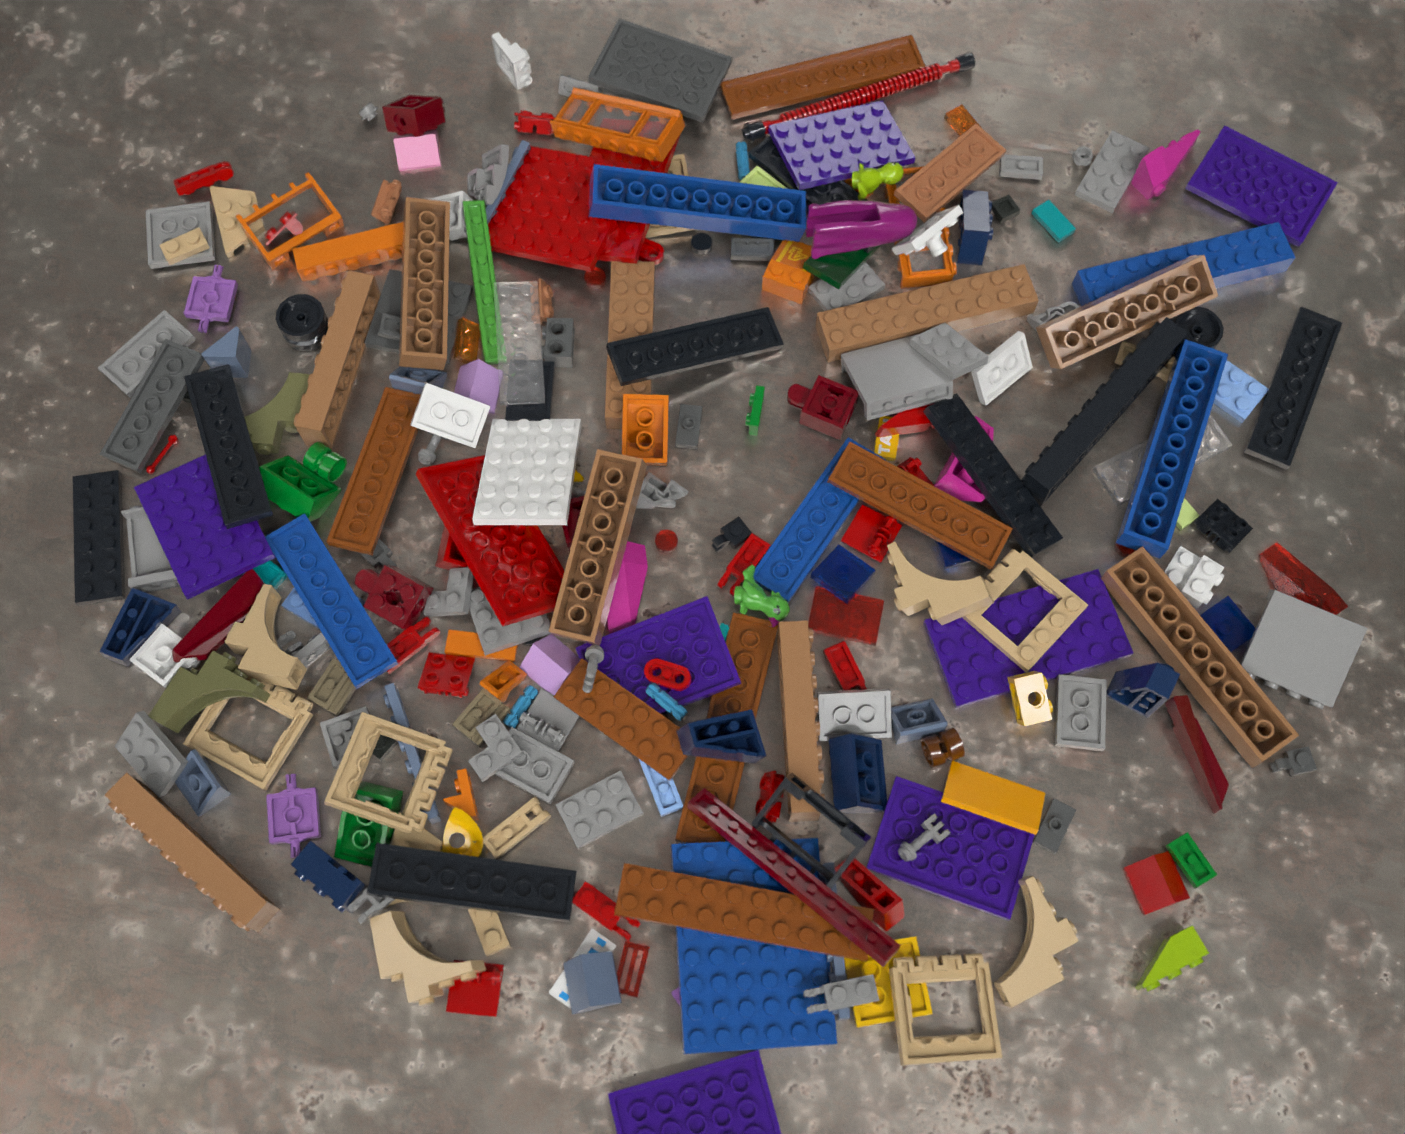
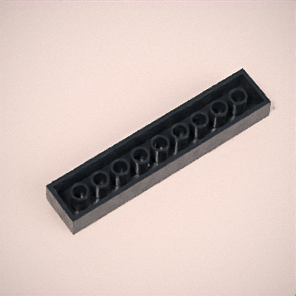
M1168 317L1161 323L1157 321L1150 329V334L1147 338L1143 337L1136 345L1137 349L1133 353L1129 352L1124 358L1122 366L1120 368L1116 367L1108 377L1107 383H1102L1095 392L1096 395L1092 400L1089 398L1081 407L1082 411L1078 415H1073L1069 420L1067 428L1064 431L1060 430L1053 439L1052 445L1050 447L1047 445L1043 449L1037 462H1032L1025 470L1026 474L1021 479L1022 485L1030 491L1041 507L1176 354L1189 332Z

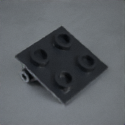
M1218 498L1194 522L1197 526L1196 529L1204 535L1211 530L1206 536L1207 538L1215 533L1217 536L1212 542L1214 543L1220 538L1216 545L1222 551H1227L1228 553L1253 529L1245 519L1239 517L1227 504L1222 503Z

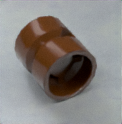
M953 727L941 731L939 736L932 734L921 738L922 751L931 768L945 764L946 759L954 761L965 756L962 740L957 730Z

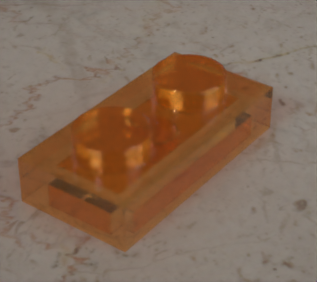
M962 104L945 113L944 119L959 137L972 126L978 124Z
M464 317L458 319L454 359L467 364L477 360L480 330L479 324Z

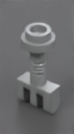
M428 432L433 436L427 448L419 451L418 460L424 465H431L436 460L434 452L441 438L450 439Z
M591 645L585 652L588 666L582 690L586 693L592 691L598 663L604 659V651L599 645Z
M935 813L921 824L925 831L910 844L907 842L900 844L898 853L904 861L908 862L909 860L913 861L916 859V851L931 839L938 844L951 833L948 829L944 830L941 834L938 832L944 826L942 821L935 826L931 824L938 818Z

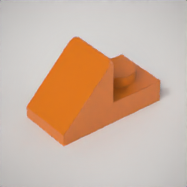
M508 660L482 679L479 684L501 702L505 703L510 691L525 680L527 673Z
M466 768L457 770L458 778L454 779L457 793L461 794L445 798L443 801L447 806L459 808L466 812L474 821H478L479 815L470 774Z

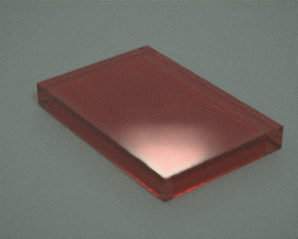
M816 586L808 628H812L813 633L876 646L885 600Z

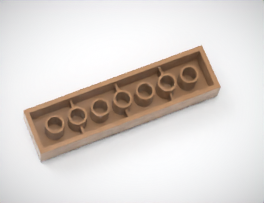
M406 197L399 346V366L435 370H444L448 330L450 202Z
M1192 255L1037 326L1036 330L1050 367L1063 369L1153 327L1157 321L1161 323L1166 317L1171 319L1218 297V293L1205 255Z
M611 261L608 343L654 333L655 262H637V264ZM607 352L606 429H622L623 394L652 395V379L620 386Z
M348 270L346 278L342 280L340 296L335 300V311L333 316L329 317L327 334L322 337L320 354L316 355L313 374L311 373L308 378L307 392L302 395L300 412L294 418V426L307 446L321 442L332 450L366 349L364 342L381 295L374 275Z
M597 449L549 632L553 635L600 646L647 468L643 459Z
M808 621L779 622L777 649L786 776L791 773L795 774L825 799V794H820L822 784H824L823 769H819L820 760H822V747L817 745L818 736H820V722L815 721L819 710L818 698H813L815 689H817L816 674H812L813 666H815V653L810 651L813 643V629L808 628ZM787 791L789 822L819 820L821 815L819 811L804 799L797 800Z
M126 772L105 794L111 801L108 806L116 813H121L127 818L125 821L133 829H138L143 833L142 837L150 845H155L160 849L159 853L167 861L177 865V870L184 877L193 880L196 883L194 886L201 893L214 899L212 903L218 909L233 915L230 920L239 928H244L248 932L252 929L259 933L280 910L187 822L137 778Z

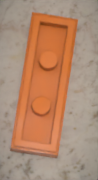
M449 629L444 652L449 655L506 662L510 660L515 663L518 645L485 655L477 633Z

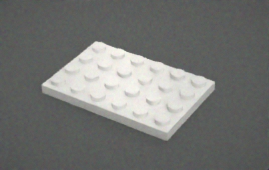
M492 419L472 518L474 525H567L582 427L581 419H543L541 421Z

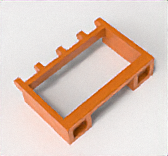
M309 172L305 174L307 181L297 187L293 182L289 183L291 191L278 198L275 193H272L270 196L273 201L261 209L254 204L252 208L255 212L243 219L240 214L235 216L241 224L243 231L272 270L290 260L288 252L322 231L327 237L344 226L342 216ZM312 188L331 215L268 253L251 231L249 225L307 189Z

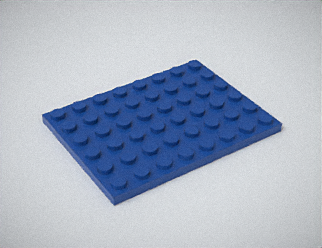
M818 838L792 839L820 862ZM780 840L774 842L776 846L790 855L792 850ZM730 842L671 844L670 846L672 872L793 894ZM796 855L794 860L810 871L812 867ZM816 871L814 876L819 879L818 871ZM675 927L683 1055L838 1044L835 1015L832 1014V1011L828 1012V1010L809 1014L807 1011V1007H810V1005L825 1004L824 994L808 998L804 997L803 993L805 990L829 984L828 972H831L826 954Z

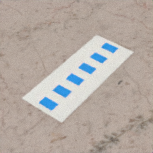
M591 929L572 959L581 954L613 952L617 945L594 929ZM564 970L549 991V994L571 1009Z

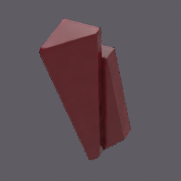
M254 569L245 572L173 648L174 662L177 663L183 658L194 657L198 661L207 660L212 651H217L225 643L234 623H244L246 615L256 600L257 594L264 585Z
M1188 696L1171 697L1164 705L1175 725L1172 729L1213 814L1222 810V803L1229 783L1197 718L1194 717Z

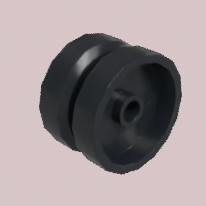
M308 294L290 296L279 305L276 311L277 325L285 341L292 348L299 351H311L321 346L322 337L328 331V317L321 302L315 297Z
M1194 307L1179 314L1175 320L1176 324L1189 332L1185 338L1186 340L1215 349L1223 337L1224 328L1222 321L1214 312L1207 308Z

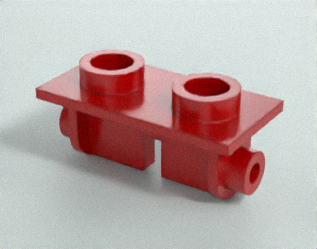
M525 110L520 111V113H514L518 122H514V130H518L520 133L533 134V127L537 126L536 134L548 136L554 134L550 121L555 119L552 114L541 113V115H533L532 112Z
M776 770L764 773L759 784L761 789L760 797L755 805L756 816L784 780L785 775L776 773ZM777 801L765 817L773 824L780 818L782 802Z

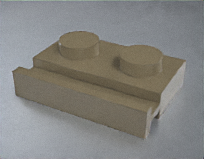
M333 658L307 699L339 716L355 692L356 687L340 661Z
M483 688L452 725L478 747H481L485 741L475 727L494 714L502 722L507 714L511 712V709Z

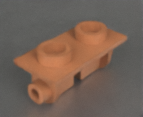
M383 179L371 212L373 217L386 225L390 224L402 190L400 181L393 180V182L389 183Z
M539 278V284H533L530 288L531 304H538L531 307V321L536 326L542 325V322H547V318L554 316L551 299L553 297L552 288L541 278Z

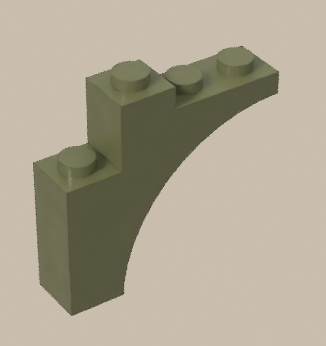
M289 372L287 380L279 393L263 408L245 417L256 452L263 455H270V453L278 454L283 431L286 430L290 433L298 432L294 426V418L300 412L301 398L307 392L310 374Z
M212 651L200 671L194 668L188 671L180 666L148 716L172 731L179 733L184 725L197 713L218 701L234 697H248L266 703L271 694L263 690L265 685L252 678L250 682L246 680L248 676L238 669L239 665L235 663L237 660L235 657L226 652L220 655Z

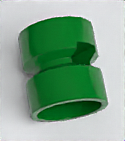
M316 442L305 453L303 465L312 472H317L327 482L333 483L343 474L347 460L337 452H332L325 444Z

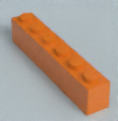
M403 222L292 249L297 271L302 282L313 281L328 275L333 276L348 270H357L368 265H377L388 260L400 259L403 249Z

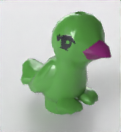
M750 565L743 571V586L735 587V605H740V612L743 615L747 614L748 609L764 612L769 618L772 627H775L779 621L784 620L790 612L789 604L779 592L775 593L772 590L771 596H767L764 590L755 582V566Z

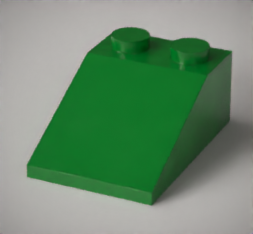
M361 781L354 799L390 809L391 812L398 814V812L400 813L404 791ZM342 811L334 857L372 867L376 843L389 845L394 828Z

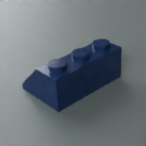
M852 733L829 739L834 807L840 812L848 814L884 812L887 804L882 740Z

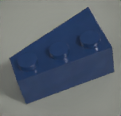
M963 190L960 201V208L963 213L959 216L958 229H960V239H958V246L960 248L957 264L982 266L988 240H992L993 227H991L993 214H990L992 201L989 200L988 191Z
M131 588L99 652L106 659L128 667L132 663L129 659L161 624L167 627L181 613V610L174 603Z
M1158 662L1116 671L1106 691V697L1148 718L1169 699L1180 674L1174 671V668L1170 665Z
M752 709L690 722L676 731L683 755L746 763H756L767 756Z
M312 841L305 846L290 864L296 869L294 874L303 882L310 880L315 885L312 889L323 898L328 895L334 900L331 904L342 913L345 910L353 913L354 911L351 912L347 907L362 895L363 891L368 887Z

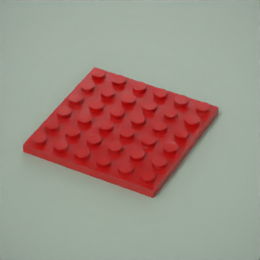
M530 146L531 149L523 159V165L520 169L518 168L514 176L515 180L505 192L506 197L500 201L496 209L497 213L488 224L491 251L592 272L618 220L589 217L590 176L593 166L596 164L642 170L641 165Z

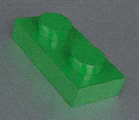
M756 385L755 394H750L749 406L752 407V412L747 413L745 426H749V435H758L765 392L764 386Z
M1188 832L1165 846L1194 889L1217 876V873Z

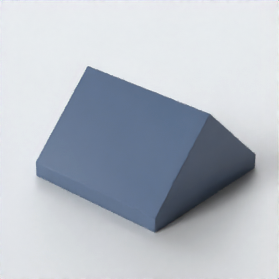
M237 326L201 353L210 369L229 364L233 378H248L252 350Z
M401 366L389 374V380L393 389L420 395L425 382L443 388L447 377V372L435 369Z
M933 698L891 707V727L896 744L919 740L932 734L939 735L941 731L947 728V721Z
M193 749L186 757L188 763L175 781V784L199 817L222 802L231 793L208 759L199 751Z
M612 951L581 954L563 963L572 1015L622 1003Z

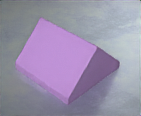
M480 359L460 366L454 393L489 405L488 413L495 414L504 374Z
M550 634L533 643L519 668L527 673V676L542 689L555 695L580 659L553 634Z

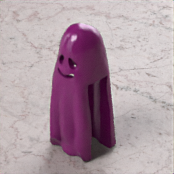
M860 200L834 201L820 205L811 204L809 205L806 219V237H813L811 256L813 259H818L825 255L851 252L902 240L913 233L918 219L915 211L903 204Z

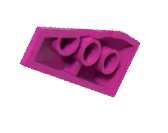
M1197 129L1182 136L1178 142L1173 140L1166 148L1160 146L1144 156L1131 184L1147 200L1154 195L1157 197L1162 194L1166 189V184L1194 146L1200 131Z
M975 416L993 441L994 428ZM952 452L941 470L934 487L960 501L982 502L985 496Z
M627 541L607 617L609 634L636 624L644 581L648 570L645 545Z

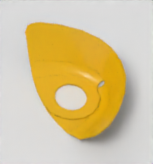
M453 808L444 829L442 851L479 857L483 847L482 832L477 823L466 812L459 808ZM457 832L463 834L465 837L463 846L453 848L449 843L450 836Z

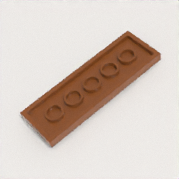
M581 658L554 695V698L671 781L689 756L683 755L676 732L680 727L598 669L592 691L590 693L584 692L582 688L588 662Z

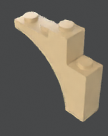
M896 542L887 545L890 552L887 554L890 565L892 567L895 566L897 574L894 575L900 586L894 589L897 596L894 598V602L898 610H902L907 616L928 608L932 620H937L941 625H945L994 603L986 582L981 576L959 581L938 579L921 572L910 564Z
M264 584L257 594L252 608L246 615L244 623H234L225 643L235 654L243 655L238 669L248 676L247 679L251 680L254 678L259 682L297 690L307 668L297 657H293L279 648L275 637L274 621L282 597L272 585Z
M1025 876L1018 880L1027 909V927L1022 948L1012 966L998 980L993 982L1004 1006L1011 1008L1064 980L1061 973L1063 972V967L1056 957L1054 958L1053 955L1078 942L1076 927L1067 918H1055V908L1049 901H1046L1043 895L1044 887L1039 879H1035L1034 876Z
M389 911L369 918L380 979H391V982L404 980L408 1003L418 1002L419 1006L432 1004L435 1002L434 998L443 995V988L455 985V980L469 981L477 978L476 973L485 971L484 960H469L456 963L431 953L413 934L404 911Z

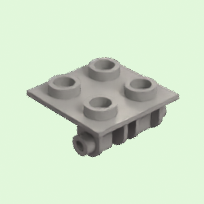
M541 688L527 713L523 712L520 716L519 721L521 723L517 730L558 752L580 716L556 700L553 694Z

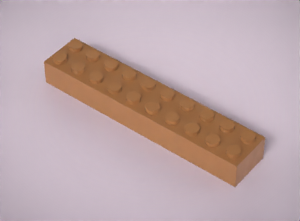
M1025 264L818 312L815 327L827 363L841 360V354L921 334L942 323L948 324L955 331L959 332L1034 314L1039 299Z
M1143 546L1104 573L1101 580L1104 582L1109 593L1165 662L1180 674L1179 679L1252 769L1299 736Z

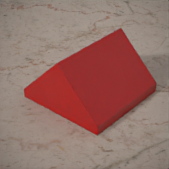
M1169 851L1152 855L1123 868L1143 915L1190 899Z

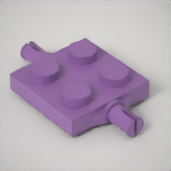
M214 265L212 276H193L184 315L186 318L200 320L198 331L201 333H207L210 321L229 322L238 283L236 280H227L221 277L224 269L221 265Z
M287 774V789L279 793L266 795L269 843L271 845L290 844V858H296L301 852V842L321 837L319 798L316 787L307 789L297 788L296 774Z

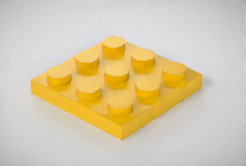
M916 936L895 940L901 946L884 967L869 955L866 962L844 958L846 979L873 974L879 997L877 1002L852 1007L856 1028L895 1021L889 969L894 968L893 959L898 957H912L915 967V957L920 956ZM907 984L912 1017L932 1015L927 984Z

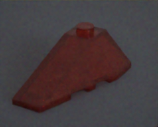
M1276 542L1258 555L1269 581H1272L1275 590L1335 615H1339L1349 607L1330 585L1279 543Z

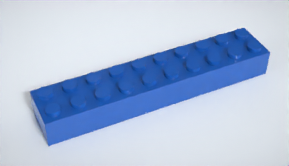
M594 164L590 176L589 217L799 242L806 230V191Z
M1279 222L1078 270L1072 286L1080 306H1083L1192 255H1205L1216 288L1286 272L1296 257Z
M1186 339L1176 352L1116 539L1117 544L1134 550H1138L1143 546L1150 556L1159 559L1169 549L1226 364L1227 353Z

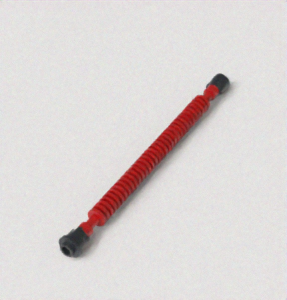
M972 52L956 56L954 60H950L942 66L939 63H935L834 96L833 98L824 99L823 101L821 100L799 109L785 112L784 114L781 113L779 114V119L774 121L767 120L762 122L760 120L754 123H744V128H742L743 138L745 141L748 140L749 143H754L756 139L766 137L765 134L769 133V125L863 105L870 101L872 102L942 79V75L947 72L954 73L958 71L960 73L973 69L976 65L975 57Z

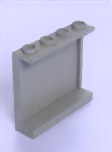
M916 335L841 354L842 373H848L863 401L864 415L867 421L933 404L943 399L953 398V380L910 346V338Z
M133 506L128 510L121 511V514L127 520L132 578H128V587L145 593L179 587L177 578L144 508Z
M1269 590L1266 597L1268 602L1240 664L1253 680L1255 677L1263 679V685L1277 690L1278 686L1287 689V695L1299 700L1301 696L1310 699L1308 704L1323 709L1324 706L1333 707L1368 628L1277 590Z

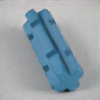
M737 142L738 177L742 180L750 173L747 143Z
M651 683L647 687L646 693L652 699L655 698V701L669 713L672 712V715L677 720L681 721L686 716L687 710L682 705H678L677 701L664 690L661 691L658 685Z
M531 685L526 686L523 696L520 695L511 708V713L507 714L503 720L507 727L515 728L519 723L518 719L522 713L528 710L532 704L531 700H534L538 695V690Z

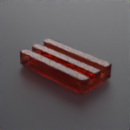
M625 941L617 972L619 987L629 948L633 949L625 986L624 989L620 988V994L638 998L650 947ZM640 950L643 951L633 992L629 991L638 951Z

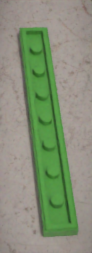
M484 200L463 201L462 207L483 359L488 365L506 364L507 357Z

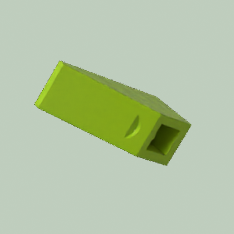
M1193 925L1163 940L1135 986L1137 990L1145 988L1147 992L1161 985L1159 980L1167 976L1171 980L1182 974L1181 968L1189 965L1191 969L1204 962L1202 957L1209 954Z

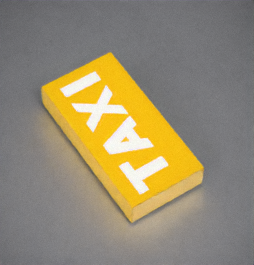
M879 417L877 430L892 417ZM899 434L879 438L876 436L874 453L887 461L895 462Z

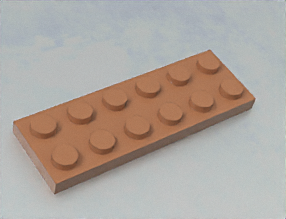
M975 124L897 188L894 196L904 205L911 207L915 211L916 216L925 223L1001 159L1007 150L978 124Z

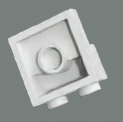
M499 32L491 35L498 66L517 90L529 86L533 79L530 76L532 71L528 63L530 58L524 48L521 49L517 42L510 44L508 39H504Z
M464 191L428 199L450 202L449 239L452 241L466 238L462 203L463 201H473V199Z
M1182 546L1178 548L1164 570L1165 574L1195 609L1202 603L1206 605L1214 594L1210 591L1213 585L1217 587L1225 576L1221 573L1224 569L1222 565L1205 555L1200 558Z
M161 624L129 659L164 688H167L180 666L189 671L191 668H198L201 660L198 661L196 657L183 658L177 663L173 661L172 650L182 638L164 624Z

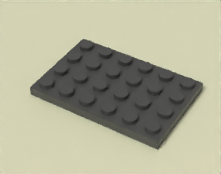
M619 18L588 76V83L648 104L680 110L682 116L704 122L721 83L729 70L732 57Z

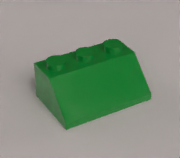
M289 455L259 467L269 500L297 518L306 514L310 522L320 518L341 492L340 487L327 482L318 473L312 472Z

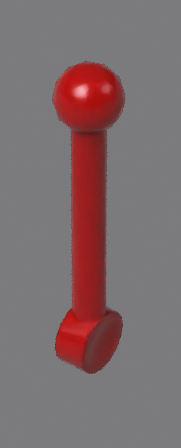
M176 435L169 436L168 444L152 465L147 466L146 472L148 474L155 472V467L170 447L178 443Z

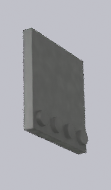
M389 269L364 342L368 348L399 354L400 341L377 335L382 313L400 317L402 271ZM448 281L446 364L451 362L473 293L472 285Z

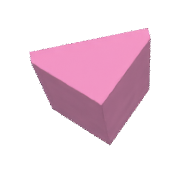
M437 130L426 131L425 135L420 137H413L412 134L395 135L393 140L399 171L441 166Z

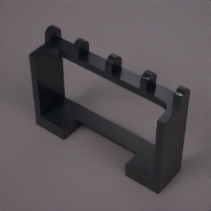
M793 773L784 778L751 823L755 829L761 825L773 835L769 839L771 842L774 843L779 839L792 850L789 855L791 858L794 859L798 855L812 867L809 871L811 874L814 875L818 871L828 881L826 886L830 889L833 888L871 838L869 834ZM785 790L797 800L804 799L840 828L842 830L840 835L855 846V849L835 875L765 818Z

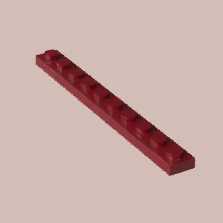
M703 788L688 802V809L882 967L898 952L901 946L899 943L707 789Z

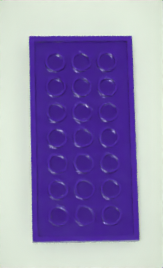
M1099 569L1059 580L1087 603L1088 606L1028 672H1041L1047 681L1057 679L1059 674L1070 675L1132 656L1134 652L1107 588L1101 580ZM1041 586L997 598L982 616L1015 645L1019 646L1060 600L1052 593L1049 594ZM962 617L945 625H941L937 620L933 621L932 618L924 620L923 624L955 709L1010 693L1007 677L1026 673Z

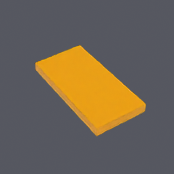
M952 761L941 802L1036 835L1039 830L1045 792Z

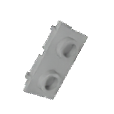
M560 75L558 94L570 97L573 87L602 93V87L571 78L570 75Z

